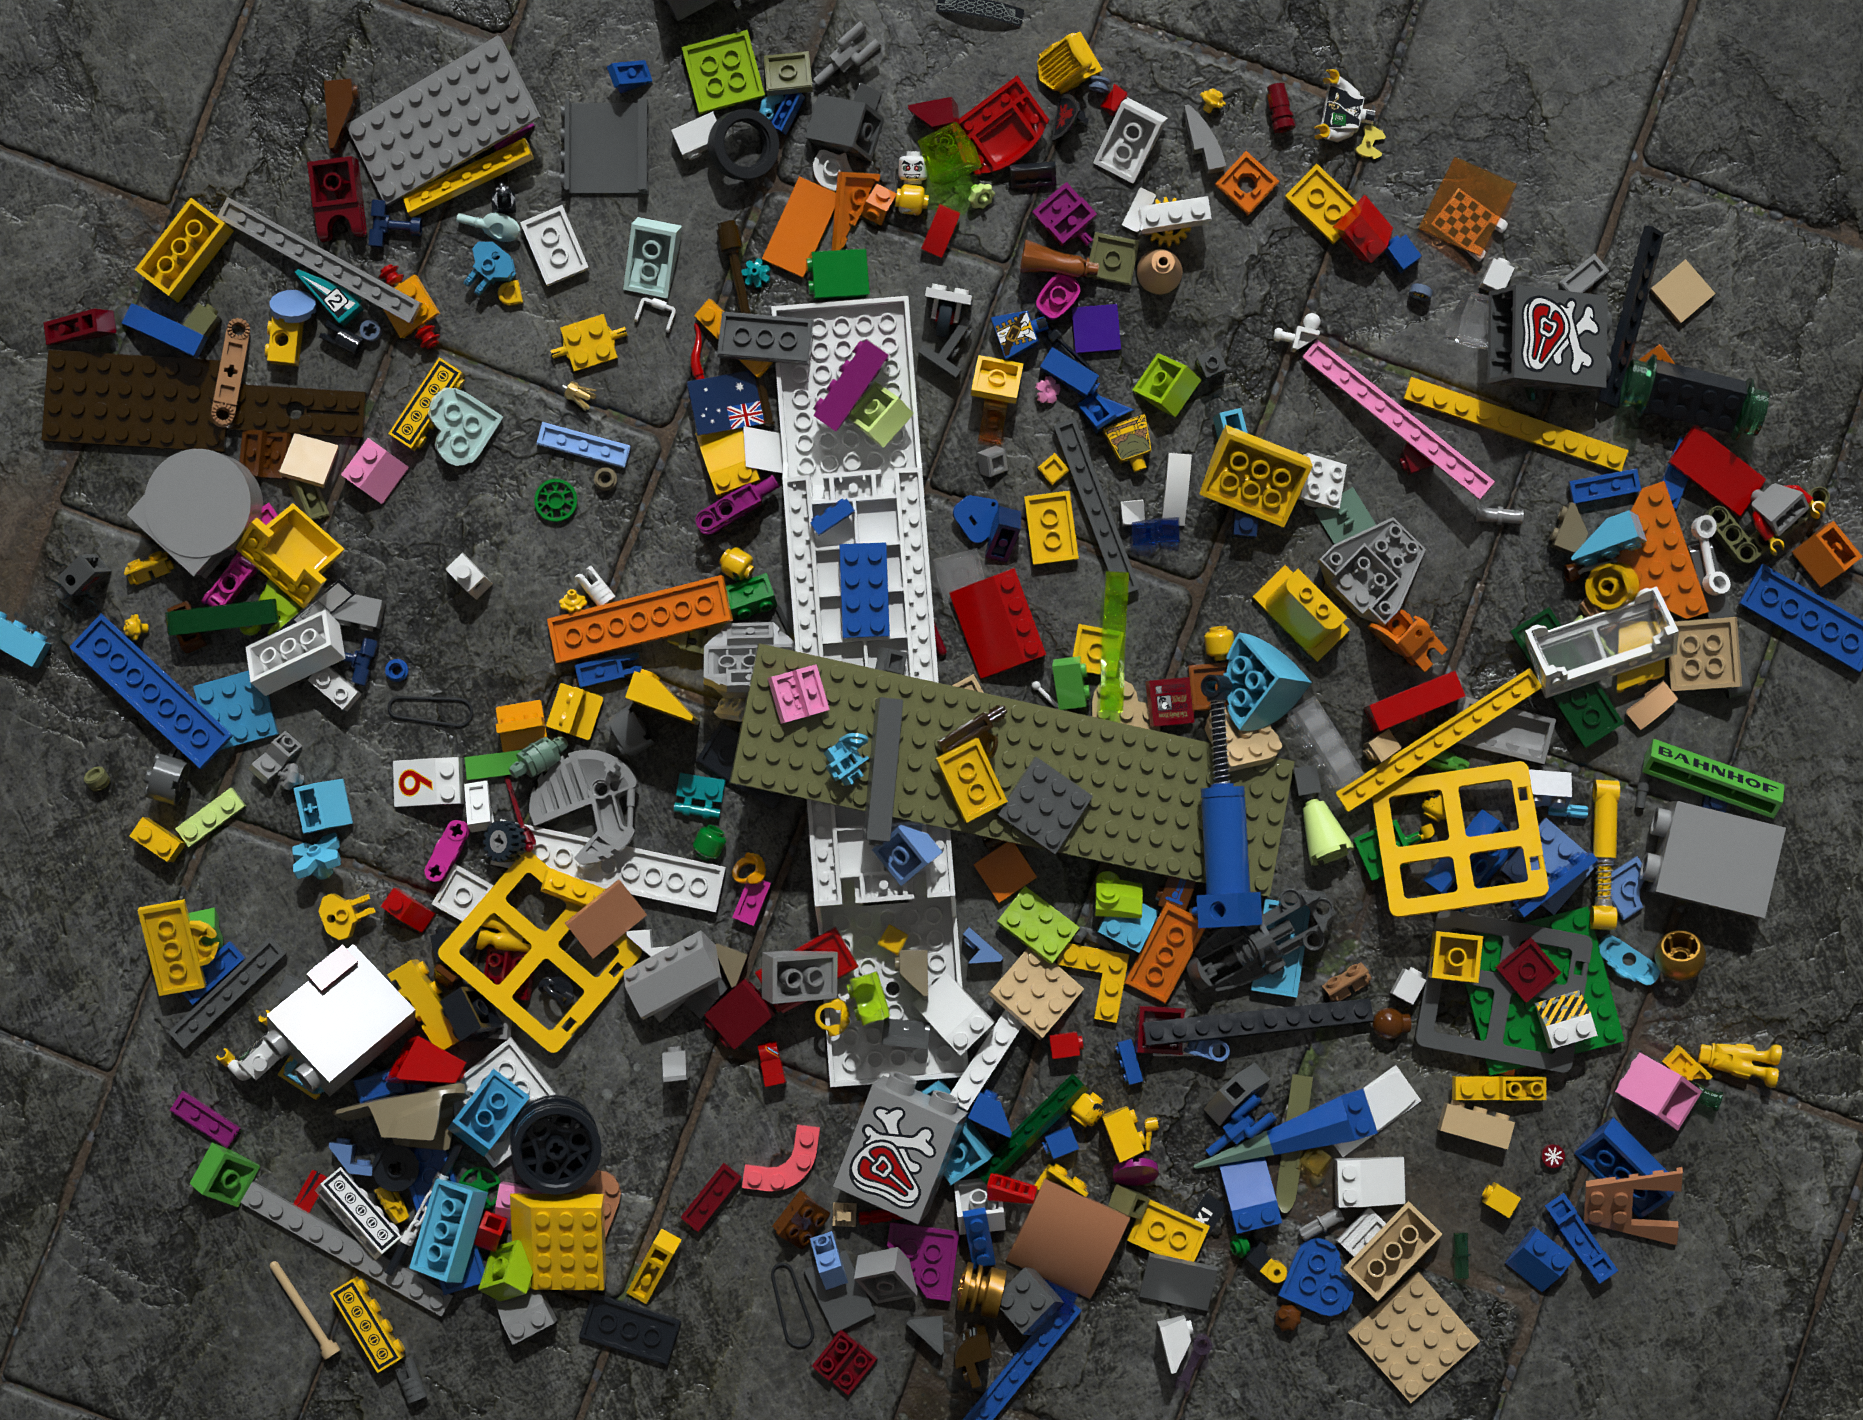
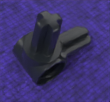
M504 173L494 178L495 191L491 194L492 212L513 214L516 213L515 193L509 189L508 175Z

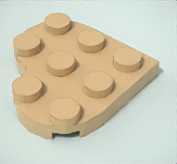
M1117 678L1108 679L1100 683L1094 691L1092 717L1160 732L1161 726L1150 727L1148 703L1138 701L1137 692L1131 683Z
M1225 708V713H1227L1225 715V719H1227L1225 721L1227 725L1226 737L1228 738L1226 741L1228 743L1227 750H1229L1227 751V756H1229L1228 768H1230L1228 772L1273 761L1282 748V743L1278 735L1271 729V725L1253 731L1239 730L1233 722L1228 709ZM1210 713L1207 718L1205 731L1211 742L1213 741V737H1211L1212 725L1210 723L1212 722V719H1210Z

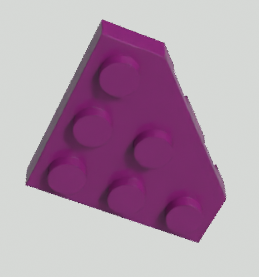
M890 1222L887 1246L889 1248L898 1247L910 1260L914 1280L924 1295L930 1299L950 1301L959 1231Z

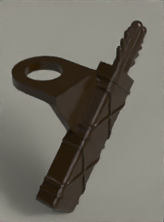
M996 705L993 709H990L989 714L983 712L959 728H956L953 732L940 738L937 744L941 752L945 754L975 738H979L987 758H993L998 747V737L988 733V730L994 727L992 722L998 723L1001 719H1004L1005 714L1008 712L1005 709L1006 707L1004 705ZM993 742V747H992V750L990 751V746H991V743Z

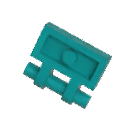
M680 773L676 796L685 797L684 804L675 802L674 812H680L684 816L693 814L703 816L704 819H710V817L719 819L721 810L712 808L713 802L722 803L726 780ZM692 799L706 800L705 806L692 805Z

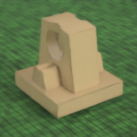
M833 1202L832 1226L856 1227L857 1203Z

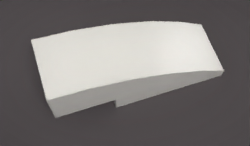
M1168 454L1161 524L1185 526L1192 455Z

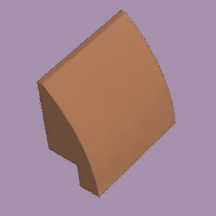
M1044 1178L1035 1197L1034 1204H1030L1006 1261L1021 1268H1033L1041 1277L1090 1299L1110 1263L1130 1217Z

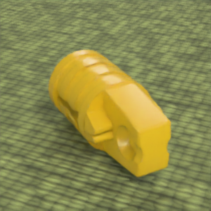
M382 1187L374 1190L383 1209L395 1225L409 1217L399 1192L387 1191Z

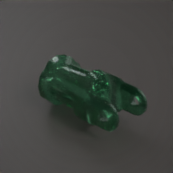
M1691 1082L1702 1091L1695 1104H1703L1717 1112L1723 1098V1092L1719 1091L1717 1093L1706 1089L1704 1085Z

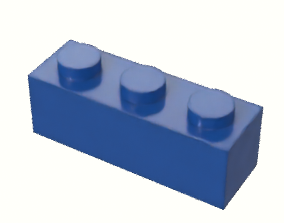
M802 93L785 95L772 120L776 131L784 135L787 134L805 99Z
M842 498L836 502V506L833 508L830 506L823 511L824 514L821 516L816 515L813 517L810 524L817 535L820 536L855 513V510L847 498L845 500Z
M1132 1039L1117 1042L1118 1045L1115 1047L1117 1054L1121 1055L1119 1062L1121 1068L1125 1069V1074H1123L1125 1082H1128L1129 1085L1142 1082L1143 1078Z

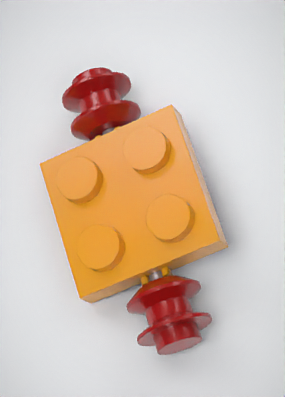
M392 264L385 266L380 270L381 274L378 278L385 279L386 284L423 303L413 324L383 309L400 338H405L418 329L415 339L421 338L423 341L420 347H426L427 349L434 347L439 343L440 334L434 335L433 330L435 326L426 325V323L438 316L440 312L417 275L414 274L402 282L404 275H398L396 272L399 266H393Z

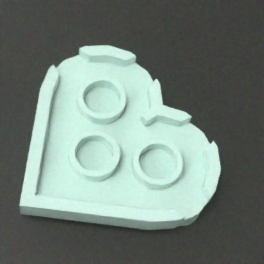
M444 388L432 398L428 411V417L433 425L439 429L435 449L446 462L455 466L472 463L480 455L503 418L499 413L457 388Z

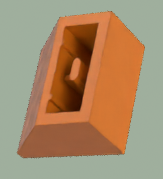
M1834 521L1825 524L1791 551L1819 588L1846 571L1863 557Z

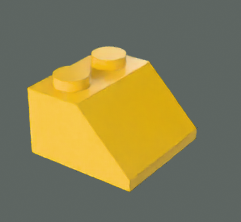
M1125 1106L1101 1116L1119 1162H1123L1145 1151L1143 1145L1147 1143L1142 1131L1137 1132L1135 1123H1138L1134 1109L1129 1111L1128 1107Z

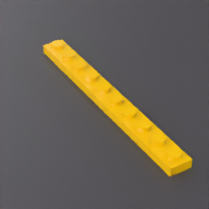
M1413 377L1409 379L1403 397L1405 401L1616 472L1622 471L1628 453L1627 449Z
M1530 668L1338 790L1335 792L1336 796L1346 811H1351L1543 688L1532 670Z

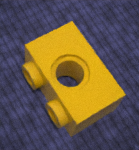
M272 316V321H269L267 325V334L270 335L269 344L265 346L267 361L271 364L299 367L304 321L287 323L284 322V319L279 318L277 320ZM285 335L288 336V343L284 346H279V338Z

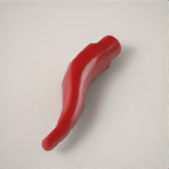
M694 323L696 339L691 353V370L693 377L698 380L704 379L705 373L700 362L702 348L701 331L698 323Z

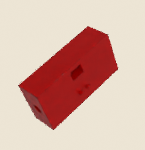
M1452 671L1366 706L1364 711L1373 732L1376 733L1411 718L1413 722L1418 721L1416 717L1418 715H1421L1423 719L1426 717V712L1466 695L1456 671Z

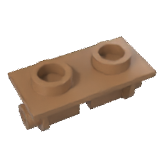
M1360 962L1350 966L1347 971L1339 976L1330 978L1322 987L1328 993L1331 1002H1338L1351 995L1348 989L1349 986H1352L1356 992L1368 985L1372 978L1368 969Z

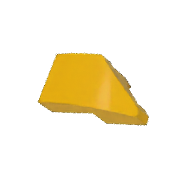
M1679 1045L1662 1061L1669 1069L1682 1075L1687 1080H1707L1713 1077Z

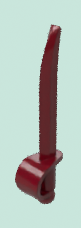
M508 775L504 778L518 823L521 825L520 828H523L525 831L523 835H526V840H524L526 847L524 848L526 852L531 853L536 847V839L532 830L524 825L517 798Z

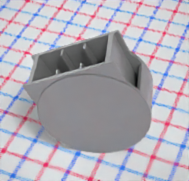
M189 449L170 456L157 467L149 479L145 494L127 515L191 575H201L207 579L225 558L239 552L235 548L251 522L256 518L260 521L262 520L263 497L256 478L241 462L211 450Z

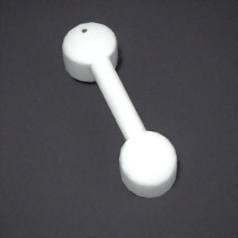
M1704 515L1693 521L1691 531L1693 536L1700 542L1706 576L1702 582L1703 588L1708 594L1717 596L1727 592L1731 584L1725 573L1715 572L1708 538L1715 534L1717 525L1712 516Z

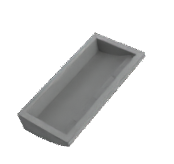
M1465 696L1460 712L1479 700ZM1510 708L1457 743L1545 764L1556 719Z

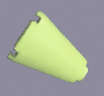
M1313 799L1305 803L1306 807L1303 808V817L1311 865H1318L1317 861L1323 860L1324 864L1338 860L1348 855V849L1354 850L1353 843L1324 801Z

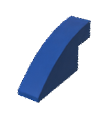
M131 303L122 321L123 325L197 359L208 339L206 336L133 303Z

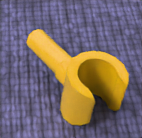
M1431 823L1420 827L1422 835H1419L1421 836V841L1434 835L1435 831Z
M1156 1117L1145 1120V1140L1147 1144H1145L1144 1150H1150L1151 1131L1159 1130Z

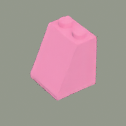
M1640 1052L1632 1061L1628 1072L1620 1080L1615 1091L1627 1101L1677 1131L1702 1093L1699 1088L1682 1075Z

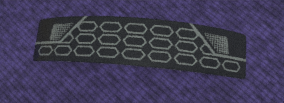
M938 0L936 6L937 12L980 16L1021 27L1024 9L992 0Z

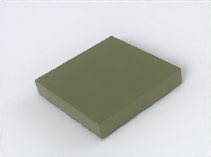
M809 51L764 56L767 96L813 92Z
M1095 232L1089 262L1098 263L1099 268L1097 275L1087 273L1086 278L1131 286L1140 241Z

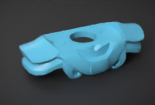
M1610 934L1605 935L1600 940V954L1607 960V964L1612 967L1617 976L1634 982L1639 981L1645 985H1651L1658 979L1660 970L1652 960ZM1633 953L1636 956L1635 963L1630 966L1625 965L1622 961L1624 954Z

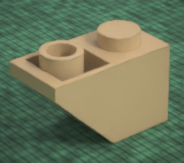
M1389 729L1363 744L1365 747L1363 753L1370 762L1374 761L1375 764L1383 762L1401 749V746Z

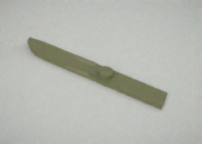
M1292 1074L1286 1121L1309 1110L1313 1077ZM1303 1150L1281 1154L1276 1199L1278 1207L1283 1213H1287L1292 1208L1296 1199Z

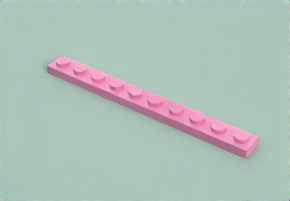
M1318 339L1303 355V359L1478 500L1481 501L1495 484L1494 480Z

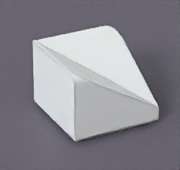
M1144 500L1120 502L1122 526L1145 524Z

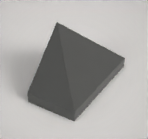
M942 1316L909 1317L906 1324L940 1355L944 1352Z

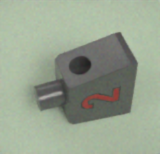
M80 554L57 577L61 586L55 590V593L63 601L70 596L84 595L106 577L111 570L98 554Z

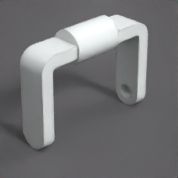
M642 298L634 321H639L645 303L663 311L668 310L672 313L665 332L669 333L676 315L675 308L667 305V302L656 298L653 300Z

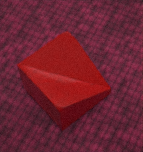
M1113 84V89L1100 107L1111 116H1115L1121 102L1127 98V92Z

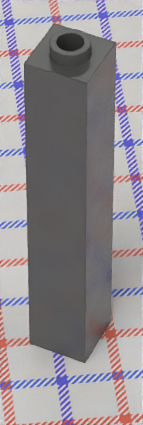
M879 697L875 701L862 839L869 840V845L883 846V842H890L903 709L902 699Z

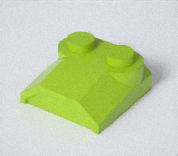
M1110 871L1098 874L1095 882V916L1142 918V884L1120 880L1117 874Z

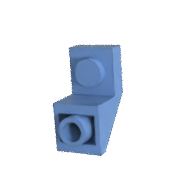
M337 1138L336 1141L329 1143V1148L348 1173L373 1176L371 1160L357 1159V1163L354 1162L356 1144L350 1143L351 1139Z

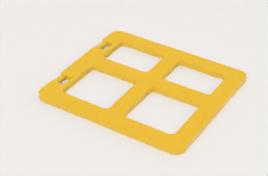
M1518 761L1402 778L1372 797L1389 909L1393 916L1406 917L1539 898L1548 893L1549 885L1529 768L1524 762ZM1510 781L1513 788L1519 828L1514 831L1468 837L1465 833L1459 789L1466 786ZM1526 788L1528 800L1520 801L1518 789ZM1440 791L1443 795L1449 839L1398 847L1394 835L1389 803L1390 798ZM1517 847L1522 848L1528 877L1526 882L1480 889L1474 886L1470 855ZM1538 857L1540 870L1532 871L1530 858ZM1441 858H1451L1453 860L1458 888L1456 892L1410 899L1404 896L1400 866L1402 864Z
M524 852L523 855H520L521 858L510 866L440 946L438 955L443 962L542 1047L551 1053H555L564 1046L624 976L623 971L632 967L640 958L642 949L624 933L612 943L619 950L616 957L598 977L591 975L558 945L562 937L569 931L565 922L584 907L561 899L566 903V909L547 931L542 932L506 901V896L526 873H531L543 883L545 872L549 868L533 853ZM492 913L497 914L531 944V949L498 985L488 979L459 952L461 947ZM544 959H549L584 990L583 995L552 1030L544 1027L512 998L516 990ZM618 962L623 968L613 977L609 971ZM572 1017L576 1023L566 1032L562 1026Z

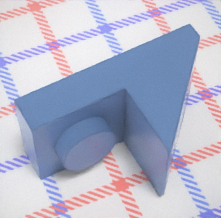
M970 927L963 933L966 936L963 940L972 949H975L976 946L980 949L968 964L997 962L1004 958Z

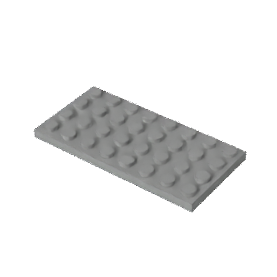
M497 35L349 122L346 127L382 200L386 201L387 206H390L402 199L403 196L423 187L540 119L541 116L502 37Z

